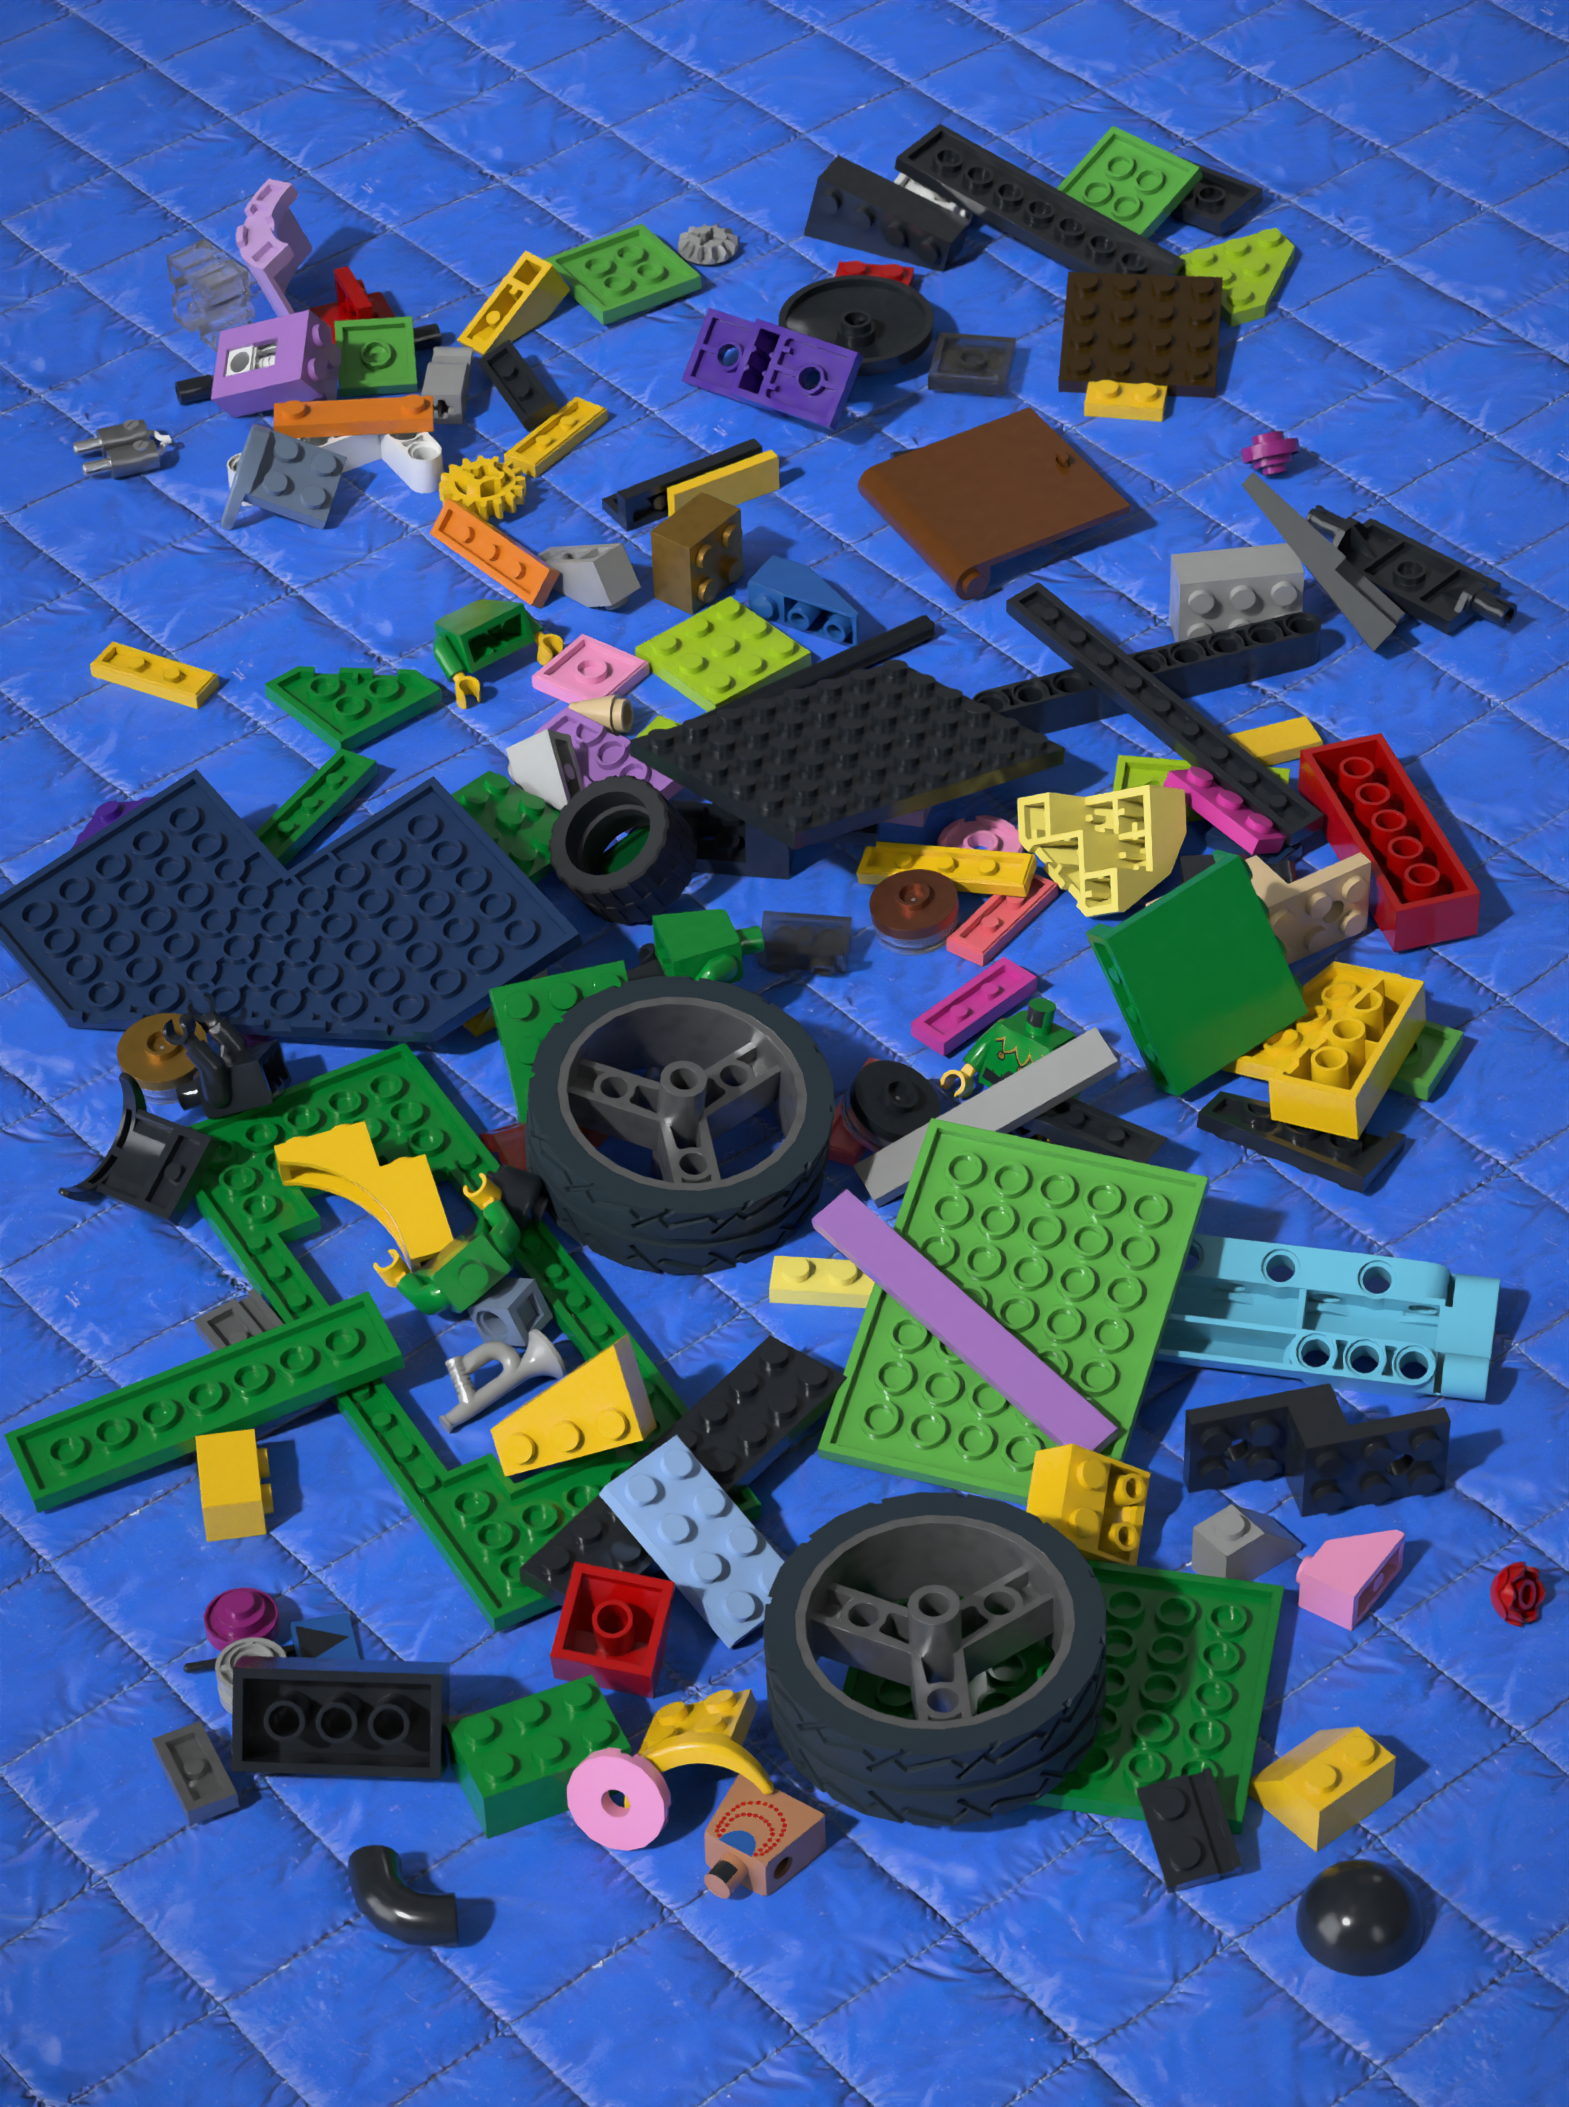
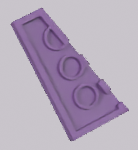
M568 707L564 708L534 732V734L550 729L571 736L585 788L594 781H600L615 775L617 777L630 775L640 780L644 779L650 782L654 788H657L667 800L684 788V786L631 757L629 739L621 735L617 737L607 732L601 724Z

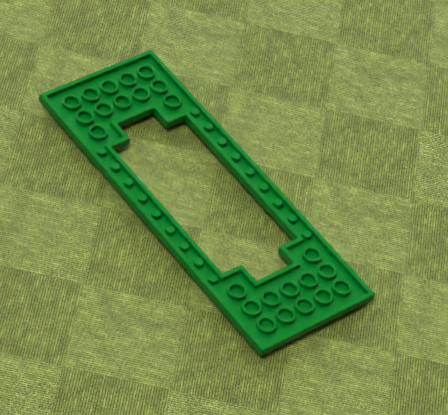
M406 1043L286 1088L272 1104L213 1119H206L187 1127L208 1135L221 1144L192 1201L251 1286L283 1324L329 1307L285 1245L322 1230L320 1216L308 1199L327 1191L303 1186H283L278 1171L274 1146L283 1144L297 1136L308 1137L330 1131L340 1124H355L365 1121L379 1166L390 1164L401 1157H416L425 1154L435 1185L448 1180L476 1218L479 1219L482 1216V1210L464 1194L463 1188L465 1185H468L474 1192L478 1191L483 1183L479 1174L487 1175L488 1171L496 1172L500 1165ZM543 1220L541 1223L531 1221L528 1229L521 1233V1241L514 1250L513 1267L522 1278L535 1279L553 1315L554 1321L585 1361L593 1358L627 1333L629 1334L657 1427L644 1440L572 1459L514 1484L509 1476L505 1477L502 1466L492 1453L447 1471L380 1377L330 1397L495 1633L559 1605L521 1583L519 1568L598 1496L608 1483L617 1478L689 1411ZM748 1486L732 1500L750 1522L762 1517L761 1503Z

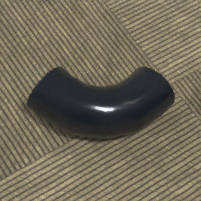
M369 1845L355 1850L350 1855L348 1860V1878L355 1904L378 1931L409 1945L442 1948L458 1946L455 1892L427 1893L411 1888L403 1879L401 1858L392 1848L383 1845Z

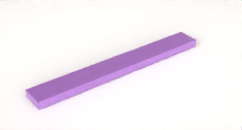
M846 1189L812 1218L815 1230L1058 1446L1073 1443L1100 1453L1119 1436L1118 1428L849 1190Z

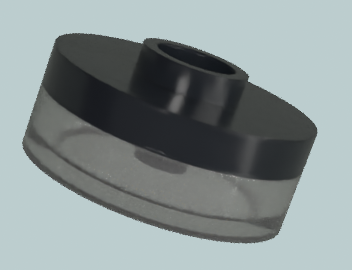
M881 1060L869 1063L860 1070L843 1096L841 1113L843 1121L852 1136L866 1148L878 1152L929 1123L931 1118L936 1119L939 1117L940 1102L932 1085L919 1072L899 1062Z

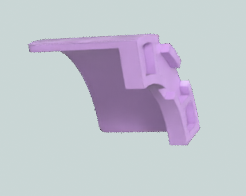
M268 179L252 197L244 210L247 219L244 225L237 227L236 244L240 249L243 260L276 315L281 317L295 313L285 297V292L298 267L312 252V246L289 208L299 196L293 184Z

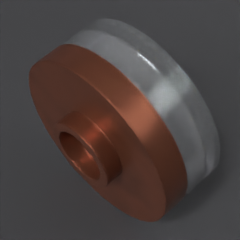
M912 869L898 872L880 882L871 894L869 907L875 937L884 948L894 953L922 955L934 952L947 945V938L961 926V913L956 887L949 878L936 871Z

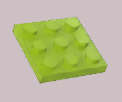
M731 596L635 647V656L649 662V671L706 712L811 665V652Z

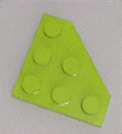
M1277 228L1264 229L1256 234L1238 239H1230L1225 243L1204 249H1196L1190 253L1178 256L1186 260L1183 273L1180 275L1223 277L1220 317L1230 327L1265 317L1272 296H1276L1284 280L1286 268L1290 267L1294 260L1295 246Z

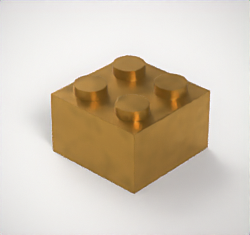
M701 492L651 531L654 598L693 615L707 603H710L732 583L739 580L744 570L742 558L743 531L741 528L740 508Z

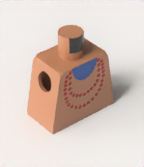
M739 1774L708 1824L704 1834L706 1864L711 1868L704 1877L707 1888L717 1897L724 1899L730 1897L740 1884L761 1896L772 1895L826 1849L825 1814L774 1788L772 1794L765 1795L753 1782Z

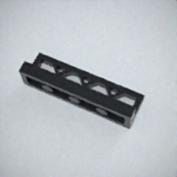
M753 438L625 488L603 498L602 509L626 532H630L668 516V487L763 453L762 445Z
M1007 1071L998 1082L1004 1080L1005 1078L1011 1076L1014 1073ZM1072 1097L1014 1129L1017 1133H1007L1040 1141L1036 1134L1048 1138L1052 1144L1154 1166L1167 1153L1168 1147L1167 1137Z

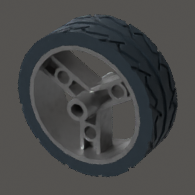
M653 976L623 982L624 986L621 987L613 985L584 998L561 1016L564 1020L561 1023H555L538 1046L531 1072L535 1073V1075L529 1079L525 1128L526 1171L541 1177L543 1182L541 1194L549 1197L546 1211L558 1227L583 1246L588 1245L593 1252L623 1266L656 1273L660 1269L667 1274H706L736 1267L735 1263L741 1262L746 1264L774 1251L798 1231L794 1227L798 1224H804L819 1200L825 1177L823 1171L827 1167L835 1114L832 1075L822 1052H819L817 1044L798 1021L775 1004H768L763 997L738 986L700 977L699 981L690 976ZM666 1066L661 1073L660 1083L628 1073L633 1070ZM767 1107L777 1119L785 1135V1140L771 1156L752 1169L727 1179H721L712 1140ZM578 1126L652 1149L651 1169L657 1179L641 1176L615 1164L593 1147L580 1132Z
M917 1492L881 1499L882 1503L879 1504L870 1502L836 1516L808 1537L811 1540L807 1543H800L777 1573L768 1597H772L771 1603L765 1605L763 1629L768 1707L778 1741L799 1773L823 1793L827 1792L832 1799L865 1815L902 1824L904 1820H907L913 1825L955 1826L991 1819V1814L998 1813L1004 1815L1037 1801L1064 1781L1066 1778L1063 1775L1067 1771L1073 1772L1095 1743L1104 1718L1103 1715H1099L1100 1710L1106 1708V1604L1093 1569L1073 1542L1047 1522L1043 1524L1037 1516L1006 1502L970 1494L967 1497H963L958 1493ZM958 1596H964L966 1598L959 1600ZM909 1598L908 1608L892 1603L899 1599ZM1044 1638L1055 1653V1657L1048 1670L1026 1692L1001 1707L972 1717L967 1681ZM820 1656L910 1686L912 1709L916 1720L879 1713L852 1700L835 1687L816 1663Z

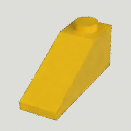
M525 251L457 341L464 347H473L475 353L484 357L508 339L513 342L547 320L569 292L570 288L552 264Z

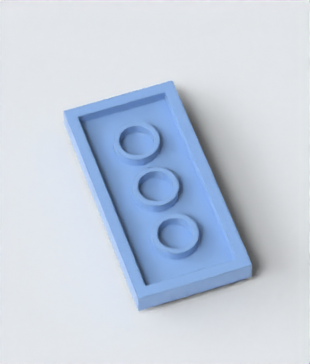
M677 1435L602 1489L599 1494L670 1580L675 1582V1586L729 1649L764 1624L765 1605L770 1604L772 1597H768V1594L784 1561Z

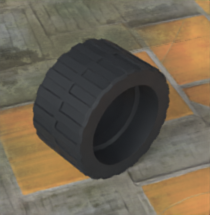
M609 776L606 779L588 784V787L582 791L579 790L572 796L569 803L564 805L559 812L560 815L557 821L553 824L548 850L551 854L550 862L556 870V875L593 914L599 915L604 921L610 923L631 924L638 921L641 923L649 920L652 916L660 915L682 896L681 893L688 887L692 880V873L696 869L698 846L691 826L657 788H654L650 782L644 779H637L635 776ZM650 825L647 841L641 852L631 863L616 872L597 875L598 864L603 852L617 836L631 828Z

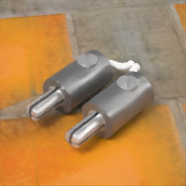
M131 419L122 424L96 429V438L74 442L73 451L76 456L100 451L104 459L83 463V473L87 477L110 471L114 479L160 468L159 456L165 453L166 445L171 444L172 441L169 435L164 436L155 430H147L144 419L136 421ZM149 436H154L157 440L162 441L159 450H157L154 440H150Z

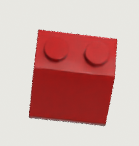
M574 1562L550 1654L554 1678L573 1681L592 1674L599 1688L654 1699L666 1652L675 1582Z

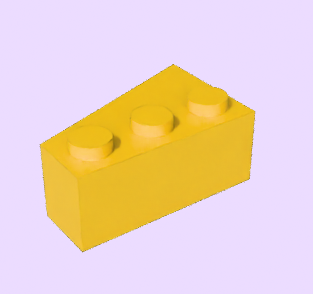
M627 1333L561 1380L507 1415L490 1430L505 1477L642 1441L657 1427L629 1334Z

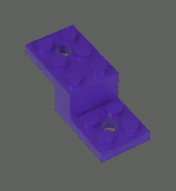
M709 308L681 381L784 418L791 415L836 431L864 356L858 352L757 318L754 323ZM736 347L739 353L738 360L732 366L726 367L724 365V355L729 349ZM818 370L821 376L818 386L807 390L805 387L807 375L812 371Z

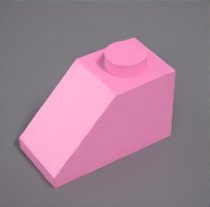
M1389 1530L1326 1540L1314 1556L1308 1555L1304 1558L1297 1571L1296 1582L1300 1584L1298 1606L1352 1631L1402 1569L1405 1533L1398 1530Z

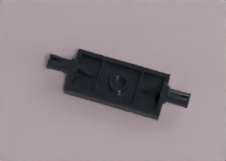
M1321 505L1315 506V509L1312 508L1306 517L1307 522L1323 536L1331 539L1332 544L1346 556L1345 559L1403 612L1438 630L1450 634L1477 614L1505 628L1507 623H1512L1517 614V605L1500 597L1501 583L1372 518L1362 524L1352 517L1345 519Z

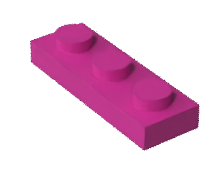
M1199 767L1169 771L1163 786L1185 789V803L1251 855L1280 852L1286 837L1272 827V821L1261 814L1251 811L1242 804L1243 799L1236 793L1220 787L1213 781V776L1208 771Z
M1002 957L911 1022V1036L942 1056H946L1037 991V977L1006 957Z

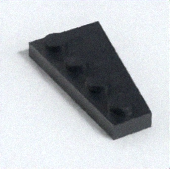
M1220 1091L1199 1111L1197 1128L1210 1132L1220 1139L1230 1140L1255 1150L1262 1156L1275 1158L1295 1166L1302 1172L1315 1174L1337 1183L1342 1188L1355 1190L1360 1193L1404 1150L1406 1139L1405 1134L1393 1131L1389 1132L1388 1138L1366 1133L1367 1125L1359 1139L1356 1140L1272 1120L1270 1102Z

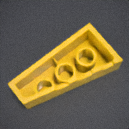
M1380 972L1346 1004L1345 1014L1339 1019H1330L1320 1029L1321 1036L1309 1047L1301 1046L1292 1055V1063L1284 1071L1278 1068L1268 1077L1271 1119L1358 1140L1426 1024L1424 981Z

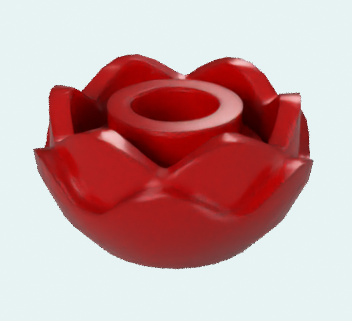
M1514 1562L1505 1566L1494 1577L1490 1588V1600L1499 1617L1505 1622L1522 1627L1523 1623L1537 1619L1539 1615L1538 1606L1543 1602L1546 1595L1545 1588L1539 1580L1540 1571L1537 1568L1526 1566V1562Z

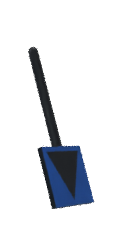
M349 1612L290 1622L289 1628L293 1645L281 1647L286 1656L296 1655L297 1658L361 1660ZM217 1658L187 1663L184 1665L183 1670L186 1673H194L215 1669Z

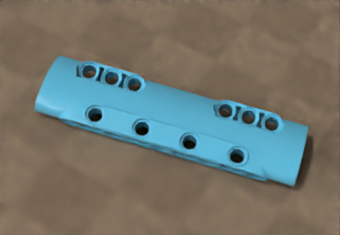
M1194 1234L1188 1255L1198 1259V1264L1193 1269L1183 1271L1155 1361L1298 1378L1311 1386L1330 1383L1332 1389L1380 1395L1420 1398L1429 1394L1485 1401L1501 1278L1459 1273L1452 1274L1449 1268L1443 1265L1425 1261ZM1278 1266L1288 1267L1294 1272L1290 1280L1285 1282L1273 1281L1268 1275L1273 1268ZM1380 1277L1388 1281L1390 1287L1383 1293L1374 1294L1365 1288V1283L1372 1278ZM1313 1350L1323 1351L1329 1356L1328 1362L1321 1367L1308 1366L1303 1361V1358L1308 1352ZM1361 1356H1368L1376 1360L1378 1366L1370 1373H1360L1352 1367V1363ZM1409 1362H1417L1426 1367L1427 1373L1419 1379H1409L1400 1370Z

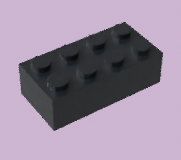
M243 1656L233 1667L232 1771L441 1778L449 1765L446 1724L449 1723L450 1662Z

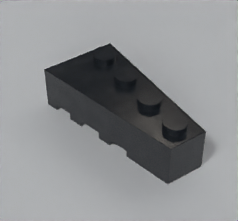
M838 155L818 177L803 236L943 272L963 249L971 220Z

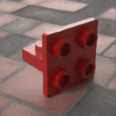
M349 266L334 269L337 302L309 309L332 328V342L335 345L334 321L396 317L381 292L366 294L363 281L361 279L356 280Z

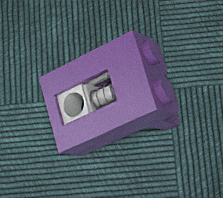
M306 310L220 331L211 400L233 418L274 409V403H285L291 400L301 402L336 400L339 366L341 365V349L332 342V328L311 310Z

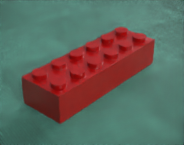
M1382 733L1300 750L1298 791L1306 801L1324 814L1321 830L1340 861L1360 852L1371 861L1368 909L1393 952L1477 934L1481 893Z

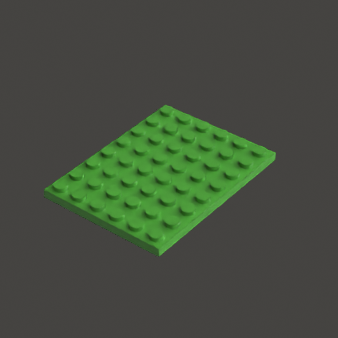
M931 1118L893 1230L1118 1428L1119 1436L1099 1454L1124 1463L1207 1196L1209 1178ZM874 1283L843 1373L847 1378L836 1393L818 1446L819 1457L1027 1506L1035 1452L1058 1447V1445L881 1287Z

